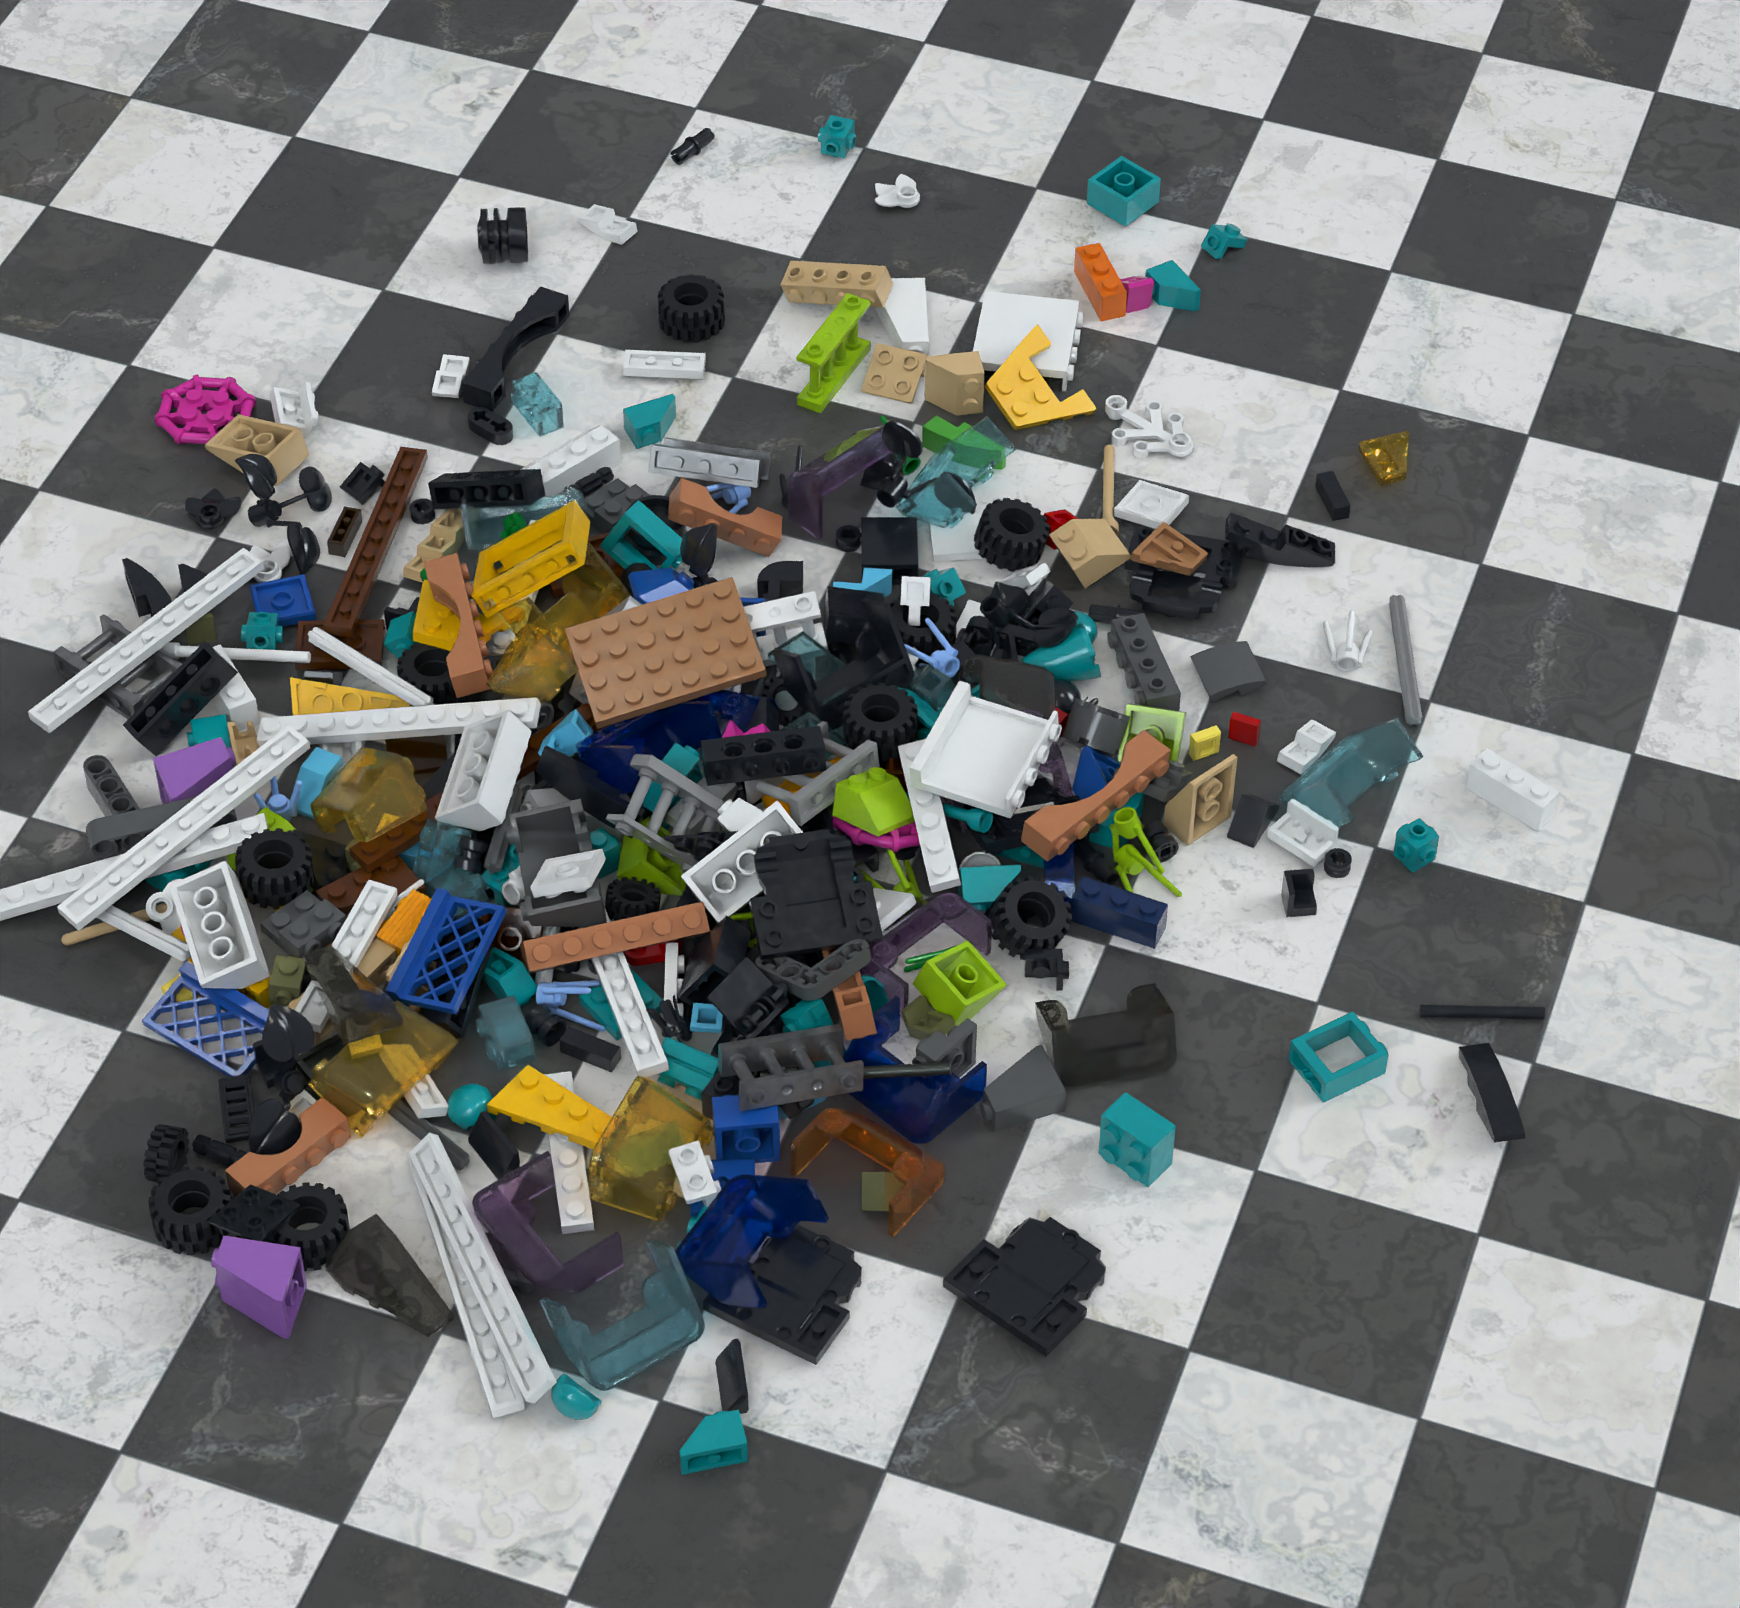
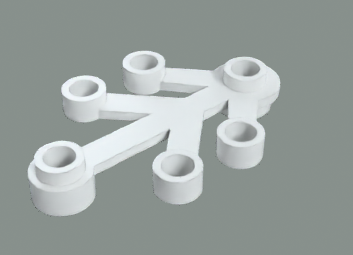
M1112 395L1106 399L1105 412L1110 419L1119 420L1122 418L1139 428L1128 430L1123 428L1114 429L1112 431V443L1114 445L1124 446L1128 440L1158 439L1161 441L1148 443L1143 440L1136 441L1133 444V455L1140 459L1146 458L1149 452H1169L1171 455L1183 457L1193 451L1191 437L1183 432V416L1180 413H1170L1167 416V427L1172 430V434H1169L1163 430L1161 418L1162 404L1159 401L1152 400L1146 404L1145 413L1150 417V423L1128 410L1127 400L1124 397Z

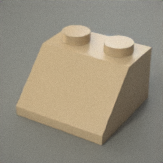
M979 351L926 356L925 401L956 416L983 413L984 369Z
M1072 519L1049 534L1060 554L1084 588H1087L1131 557L1105 519Z

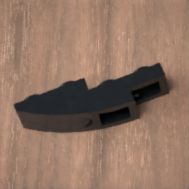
M1230 513L1226 518L1225 539L1245 546V556L1272 564L1292 567H1329L1335 564V543L1287 524L1279 531L1234 513Z

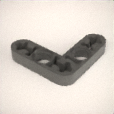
M855 939L845 943L811 968L787 956L761 960L759 956L756 958L755 964L773 984L782 982L788 987L789 993L803 1000L813 1001L823 997L865 967L872 957L868 942L862 939Z

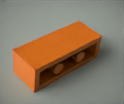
M1089 244L1075 248L1074 273L1100 321L1124 317L1126 315L1127 291L1101 244Z

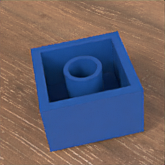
M739 1095L712 1097L713 1137L716 1160L755 1159V1163L780 1161V1125L777 1105L740 1111Z

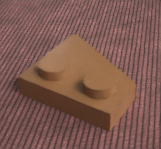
M1163 522L1132 552L1130 559L1134 562L1190 576L1206 560L1208 553Z

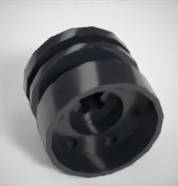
M494 208V220H489L488 209H481L479 222L477 223L478 248L483 258V264H490V252H495L496 263H501L503 251H508L511 263L528 262L526 208H508L506 220H501L498 208Z

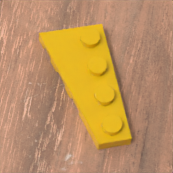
M290 677L293 715L410 707L408 702L393 694Z
M527 1065L487 1103L488 1113L497 1116L499 1113L510 1116L514 1122L523 1125L525 1122L539 1126L541 1131L551 1135L559 1133L568 1136V1141L605 1154L626 1134L624 1124L530 1065Z

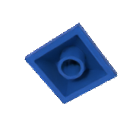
M673 568L631 572L628 576L634 599L642 605L694 589L693 579L685 572L678 573Z
M1087 745L1084 746L1081 750L1072 787L1074 794L1078 795L1082 800L1102 790L1112 780L1115 769L1120 767L1121 762Z

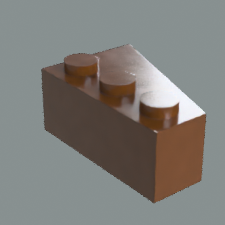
M397 855L370 873L361 867L316 891L317 899L321 902L327 899L344 913L347 919L368 880L397 888L398 896L420 879ZM424 884L416 890L425 896L427 895V889Z

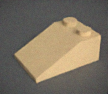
M239 414L205 444L206 450L242 473V469L235 462L237 458L247 454H260L266 457L272 463L277 474V482L274 486L280 484L309 456L301 428Z
M1234 754L1189 782L1165 805L1164 825L1187 846L1231 818L1237 756Z

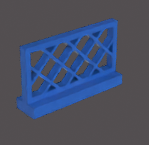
M437 888L385 990L395 1005L404 1009H408L409 1005L457 1014L507 912L505 907L451 896L448 890ZM458 907L468 909L469 914L453 921ZM487 913L494 914L490 922L479 926L478 918ZM473 921L476 929L460 937L457 929ZM454 932L456 939L441 947L440 943L443 937ZM480 937L481 942L479 946L467 952L464 944ZM460 947L463 955L447 962L445 954ZM441 957L444 965L428 973L427 969L430 963ZM467 962L468 968L466 972L454 978L451 970ZM447 973L450 981L434 988L432 980ZM428 983L431 991L419 997L414 996L418 987ZM454 988L455 994L450 1003L439 1000L438 996Z
M186 960L179 968L181 975L142 1019L143 1025L228 1077L247 1075L256 1062L253 1045L248 1046L246 1035L263 1033L269 1009L235 989L202 988L194 965ZM183 987L192 992V1000L176 1003L175 996ZM207 1004L216 1006L217 1014L200 1017L199 1006ZM194 1007L195 1018L178 1021L177 1010ZM172 1012L173 1023L160 1025L155 1022L161 1013ZM233 1018L240 1020V1029L223 1030V1020ZM218 1022L219 1033L202 1036V1024ZM196 1026L197 1037L189 1039L180 1037L179 1029ZM242 1036L243 1047L226 1050L225 1039ZM220 1040L221 1052L211 1054L204 1052L203 1043ZM244 1055L245 1062L237 1071L228 1066L227 1058Z

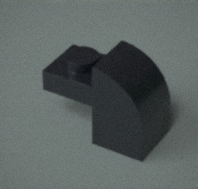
M779 561L763 568L757 579L758 598H765V602L802 594L803 561Z

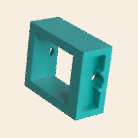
M639 500L624 513L599 546L624 569L633 563H644L651 567L652 570L658 569L624 539V536L633 527L667 557L659 569L673 568L676 570L683 562L680 554L682 538Z
M675 743L662 760V762L696 784L705 777L703 764L699 758L700 754L688 745L683 748ZM651 782L641 805V808L645 810L644 820L648 817L651 818L662 793L661 785L657 782ZM673 796L672 801H671V803H670V805H669V807H668V810H667L666 814H667L682 798H680L679 796ZM664 817L661 826L668 830L671 825L665 822Z
M1352 1011L1291 1040L1288 1061L1324 1103L1385 1074L1389 1055L1385 1045L1376 1040L1370 1033L1368 1025L1364 1021H1360ZM1349 1036L1366 1057L1331 1073L1316 1055L1315 1051Z

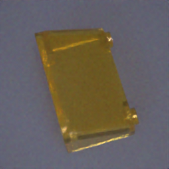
M388 1000L376 1012L379 1016L330 1061L324 1058L312 1069L315 1076L308 1085L321 1098L324 1097L348 1117L349 1126L361 1138L374 1127L373 1124L385 1116L391 1107L434 1069L436 1070L441 1066L460 1043L450 1032L398 1000L393 1004Z
M638 1075L593 1149L589 1165V1199L661 1222L667 1210H673L677 1199V1193L673 1192L674 1181L677 1176L669 1157V1150L698 1140L701 1148L704 1145H709L714 1134L710 1119L652 1079Z

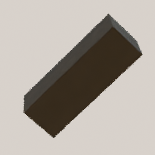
M344 506L327 541L328 553L330 555L346 557L362 524L361 509Z

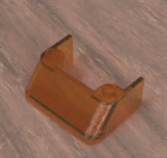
M827 1108L821 1111L791 1142V1174L795 1177L808 1166L834 1137H837L887 1169L894 1171L895 1177L905 1184V1187L889 1203L888 1234L892 1237L904 1227L940 1188L945 1179V1168L940 1160L857 1111Z

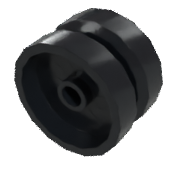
M651 495L638 499L683 538L687 532L686 526L668 519L669 497ZM636 500L635 502H633V503L628 507V509H629L630 507H632L638 500ZM631 527L626 534V541L652 564L661 566L667 557Z

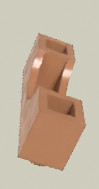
M684 478L680 479L669 496L668 519L690 528L716 524L717 538L770 557L781 541L782 516L759 507L747 515L728 512L712 499L707 487Z
M324 1097L320 1098L299 1114L301 1135L291 1148L275 1155H259L248 1152L225 1170L230 1191L237 1196L251 1184L277 1194L287 1185L295 1183L299 1176L311 1167L317 1166L324 1157L336 1148L342 1147L351 1138L348 1117Z

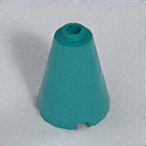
M1083 623L1076 624L1069 636L1059 645L1052 648L1040 647L1022 658L1023 664L1019 666L1023 682L1029 681L1031 686L1043 685L1051 679H1062L1071 682L1101 677L1099 664L1095 665L1096 655Z

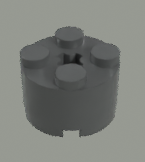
M1075 698L1062 737L1118 755L1130 716Z

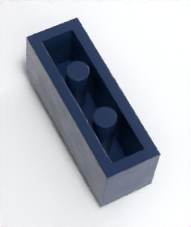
M1084 876L1072 896L1071 921L1154 949L1166 929L1168 904Z

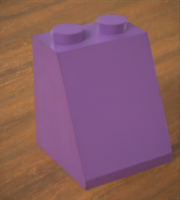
M219 737L153 758L162 803L197 797L234 768L232 765L236 764V758L232 748H226L222 738Z
M223 1236L220 1247L214 1249L211 1260L212 1267L216 1269L215 1285L220 1289L222 1301L281 1338L289 1339L307 1287L301 1248Z

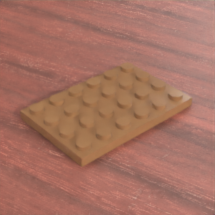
M733 577L565 629L597 729L767 676Z

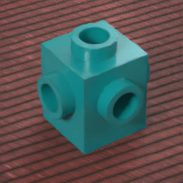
M830 115L824 127L820 128L818 133V142H821V153L845 158L849 150L853 149L856 143L855 120Z
M954 567L941 571L934 569L922 576L931 578L930 595L935 593L939 595L940 599L945 598L949 601V605L954 606L953 600L966 593Z
M249 612L247 624H242L241 641L246 642V649L276 650L277 644L283 642V626H278V613Z
M1420 818L1410 824H1404L1396 832L1393 855L1414 873L1436 859L1439 835L1434 828L1428 826Z

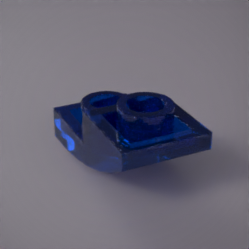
M1071 843L1063 854H1057L1048 862L1044 859L1045 883L1050 885L1053 882L1057 885L1056 890L1064 892L1066 895L1064 902H1069L1070 906L1075 892L1074 843Z

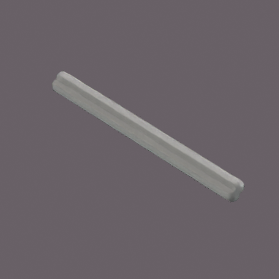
M1392 595L1389 598V609L1406 723L1410 726L1413 724L1419 725L1422 712L1405 598L1402 595Z

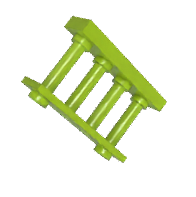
M847 293L796 356L797 361L810 365V381L797 396V405L822 413L871 350V341L858 337V321L871 306L870 300Z

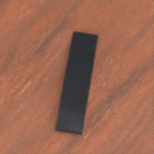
M547 745L544 747L535 771L570 801L581 799L585 812L615 829L616 825L606 820L608 814H625L629 802L620 798L622 790L597 779L599 771ZM640 808L635 819L636 822H641L645 812L644 809Z
M1484 1043L1459 1047V1059L1467 1071V1084L1476 1098V1111L1493 1141L1502 1142L1525 1139V1131L1505 1074L1490 1044Z

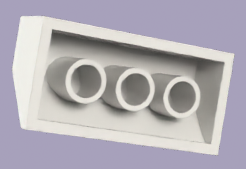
M603 425L583 432L520 469H541L546 495L533 504L526 506L534 513H537L566 496L564 489L571 484L575 485L577 481L593 472L595 474L602 467H610L612 469L620 464V439Z
M509 710L465 726L435 816L437 821L476 831H483L503 823L532 732Z
M777 800L681 877L698 901L704 903L705 910L718 924L726 915L730 917L736 914L749 903L750 898H756L764 891L759 884L755 871L754 855L757 848L767 844L769 837L803 832Z
M226 861L169 885L202 988L243 989L270 977L239 878Z

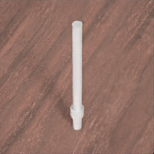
M168 642L159 651L173 660H178L180 657H190L199 646H180L179 643ZM223 648L232 660L310 663L311 653L309 651Z

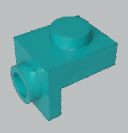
M1212 224L1201 247L1215 259H1222L1227 247L1244 248L1248 239L1233 224Z

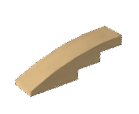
M475 508L448 509L431 524L430 535L417 545V555L404 566L403 577L422 582L420 572L425 568V561L456 553L478 520L481 510Z

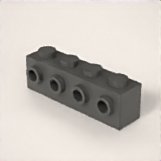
M1141 613L1112 619L1111 632L1107 633L1108 644L1111 649L1114 648L1116 651L1118 667L1120 669L1123 668L1125 671L1126 684L1129 689H1133L1135 704L1179 711L1181 692L1145 614Z

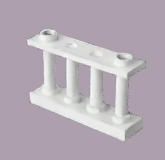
M815 591L743 607L764 667L777 664L772 650L776 648L800 654L801 658L828 652L822 622L813 624V619L821 618ZM799 622L802 624V627L785 631L784 626ZM773 629L774 632L769 635L756 636V632Z

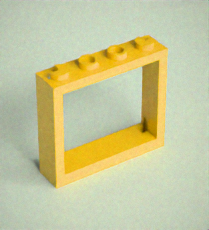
M576 500L479 553L471 596L487 618L585 564L590 521ZM570 554L573 555L576 559L571 563L566 557ZM500 561L503 566L496 569L493 565L495 562Z

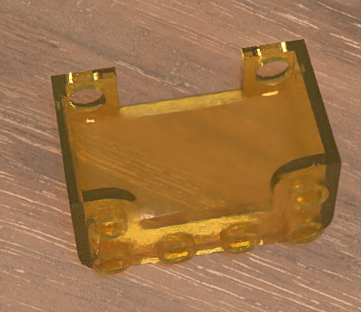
M361 747L311 803V811L319 829L324 832L333 833L336 831L334 824L346 818L354 839L367 843L428 810L424 801L426 800L425 792L415 781L413 776L415 771L411 761L399 754Z

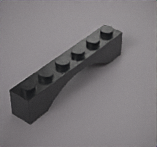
M540 286L534 295L528 298L525 306L515 314L508 327L502 330L500 337L495 343L489 346L483 358L479 359L470 374L463 378L461 390L463 391L464 403L475 407H484L491 411L495 410L505 397L504 373L512 357L531 341L558 331L570 315L568 295Z

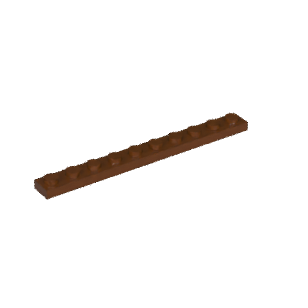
M400 447L324 622V631L328 634L345 637L353 636L428 459L427 450Z
M587 702L576 709L593 729V734L602 729H597L590 705ZM567 715L529 738L528 748L524 754L520 766L521 770L516 782L535 771L541 757L538 752L543 739ZM443 791L350 847V856L370 873L446 826L447 823H442L435 819Z

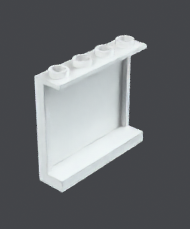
M985 291L973 351H979L983 369L997 371L1034 326L1039 325L1051 342V346L1030 360L1041 376L1062 378V391H1066L1068 381H1073L1074 365H1071V363H1076L1078 347H1074V345L1079 346L1081 330L1077 328H1082L1084 312H1079L1080 301Z
M959 681L909 767L911 786L1011 818L1015 809L1021 808L1028 786H1033L1040 764H1045L1052 742H1057L1060 737L1062 727L1058 723V711H1053L1049 720L973 697L971 696L970 684Z

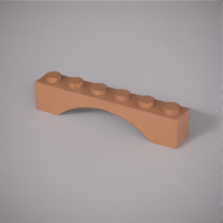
M457 553L425 561L424 565L434 600L450 609L460 620L458 638L453 649L446 657L456 697L459 698L491 689L488 677L494 675L490 660H484V657L489 656L485 640H479L480 637H484L480 620L475 621V618L480 617L475 600L470 602V599H473L471 596L473 589L471 582L465 581L470 579L467 564L460 563Z
M1143 730L1124 745L1120 769L1102 790L1077 802L1042 807L1024 821L1021 841L1047 862L1057 854H1063L1077 838L1082 839L1085 837L1090 828L1095 824L1103 823L1117 807L1119 809L1122 808L1135 793L1143 792L1153 779L1162 777L1169 768L1168 760L1171 750Z
M698 902L523 941L520 944L524 966L529 974L610 954L706 935L710 932L704 903Z
M837 949L821 951L823 959ZM859 970L832 990L846 1041L861 1039L877 1033L871 1004Z

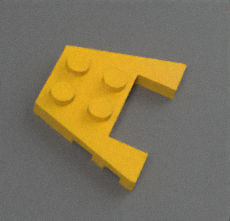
M1039 325L1034 326L985 385V389L1014 430L1043 425L1058 419H1072L1074 416L1085 414V416L1091 415L1097 409L1084 389L1060 402L1030 359L1051 346V342Z
M424 580L413 627V641L451 651L459 635L460 620L450 609L434 600L429 582ZM511 604L488 618L485 615L479 614L480 617L475 618V621L480 620L484 637H480L479 640L484 639L486 643L491 640V635L495 632H504L509 629L511 622L516 619L519 622L526 618V607Z

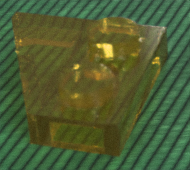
M1408 430L1359 442L1358 450L1380 486L1406 480Z

